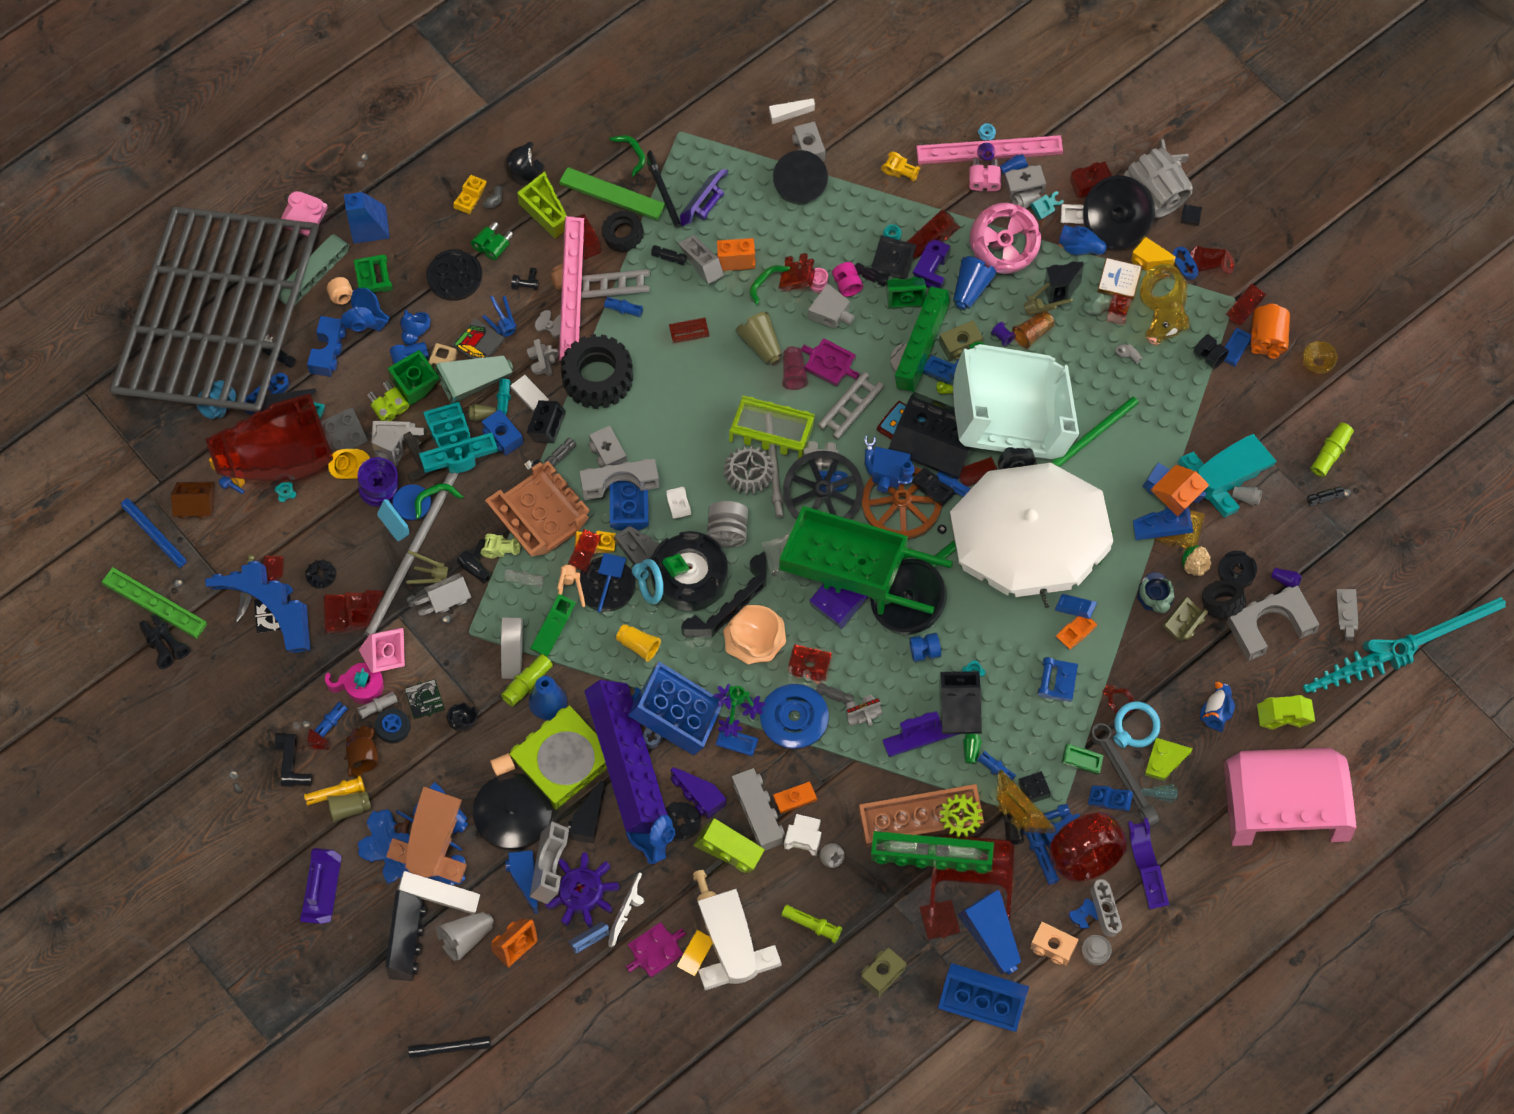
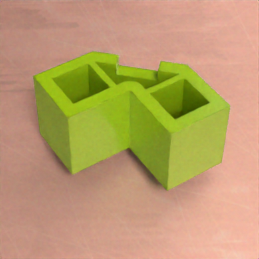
M1302 695L1278 698L1269 697L1264 699V702L1257 704L1260 726L1270 730L1286 724L1301 728L1315 722L1312 700Z

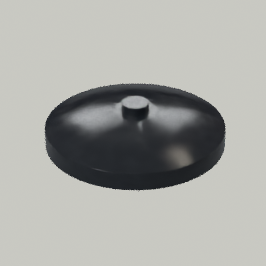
M1116 175L1102 179L1089 191L1083 206L1085 227L1104 241L1109 249L1122 250L1139 244L1149 234L1155 219V205L1151 193L1140 181L1128 176Z
M904 559L900 564L889 594L933 606V614L889 603L884 605V613L879 615L877 613V603L872 598H870L873 614L886 629L897 634L911 635L926 630L938 620L945 608L947 589L944 579L932 565L918 559Z
M516 773L504 774L493 778L480 789L473 804V819L478 833L490 845L503 850H520L540 840L541 832L551 822L552 805L550 800L528 776Z

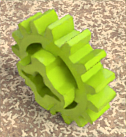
M955 794L954 800L947 798L948 805L942 804L941 807L945 811H940L939 815L944 818H941L939 822L945 823L943 830L950 829V836L955 832L957 838H959L960 834H963L966 838L968 832L971 834L975 833L974 827L979 829L980 824L977 821H982L983 817L978 816V814L982 813V809L976 808L979 804L978 802L972 803L973 797L967 800L965 799V794L961 798H958V795ZM959 803L958 807L955 810H949L950 807ZM966 805H968L973 812H969V810L966 808ZM959 812H963V816H966L963 820H959V816H956ZM949 820H952L955 823V827L949 822ZM973 822L969 827L963 829L964 824Z

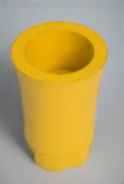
M623 624L616 635L617 641L638 654L646 662L652 660L656 655L661 643L659 637L649 635L627 624Z

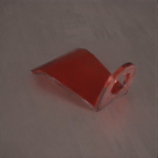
M1196 246L1190 254L1199 272L1221 267L1227 274H1231L1234 270V259L1226 249ZM1227 259H1229L1231 263L1230 269H1228L1226 266Z

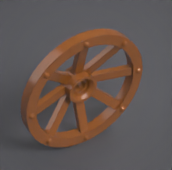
M914 466L913 475L916 476L922 469ZM872 477L866 483L863 490L862 510L867 522L871 526L908 536V539H912L929 531L940 516L941 505L929 497L911 495L918 489L914 484L907 490L904 489V484H900L898 490L889 486L887 492L892 496L869 500L873 487L878 484L872 482ZM911 502L935 504L931 517L928 519ZM893 503L878 521L871 513L869 507ZM896 509L900 510L901 531L884 526V523ZM909 509L923 525L907 530L906 510Z

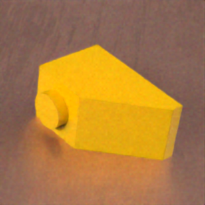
M1145 237L1133 251L1131 261L1133 264L1142 266V269L1145 271L1173 268L1176 257Z

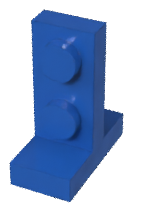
M932 355L927 361L923 373L953 386L954 374L959 359L955 364H952Z

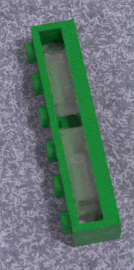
M874 831L871 861H875L878 864L895 863L898 866L911 864L919 868L932 866L940 870L953 868L960 872L975 870L977 873L983 874L992 872L994 842Z

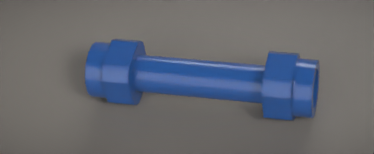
M1068 804L1058 805V809L1033 818L1031 815L1022 819L1025 829L1060 816L1063 818L1071 815Z

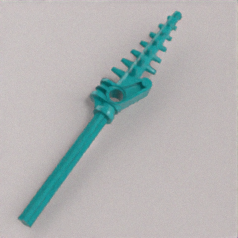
M1499 597L1418 634H1408L1405 638L1397 640H1366L1363 643V649L1371 654L1361 658L1358 651H1355L1354 662L1350 663L1347 657L1344 658V667L1339 668L1338 664H1335L1334 672L1329 674L1328 671H1324V677L1320 679L1315 677L1313 678L1314 682L1304 684L1303 691L1305 693L1311 691L1314 693L1316 689L1321 687L1325 690L1328 689L1327 685L1334 683L1337 687L1339 686L1338 680L1343 678L1349 684L1351 683L1350 676L1353 674L1360 681L1362 680L1361 671L1364 670L1372 678L1374 677L1372 670L1374 666H1377L1383 675L1385 674L1383 663L1386 661H1390L1392 667L1398 670L1400 666H1406V663H1413V654L1418 650L1419 645L1506 607V602L1502 597ZM1396 644L1399 646L1398 654L1395 652Z

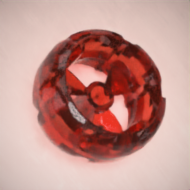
M1096 812L1080 816L1066 824L1053 837L1050 844L1051 859L1058 872L1067 880L1080 882L1097 878L1112 869L1123 858L1127 848L1125 833L1118 822L1109 814Z

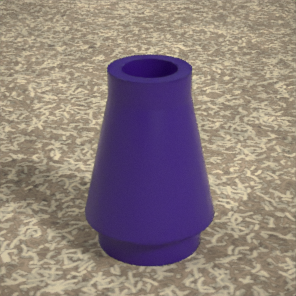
M982 143L977 149L978 157L985 161L991 160L995 155L994 146L991 143ZM990 151L989 155L985 156V153Z
M1275 567L1271 578L1286 587L1293 588L1299 586L1302 575L1298 574L1297 571Z

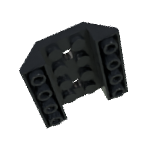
M914 392L902 413L888 449L911 454V461L959 479L971 447L964 446L959 441V437L952 433L953 430H957L954 407ZM922 416L926 421H918L917 417Z

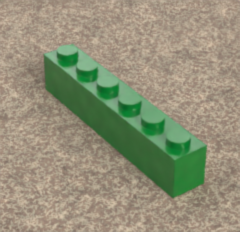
M930 286L895 373L898 389L915 392L950 305L949 292L946 289Z

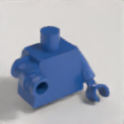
M868 436L865 437L867 449H865L864 464L868 474L872 476V482L878 484V491L885 493L888 491L889 486L897 488L900 484L912 482L915 468L911 462V454L875 447L874 450L873 446L876 444L875 436L874 442L871 444L867 443Z

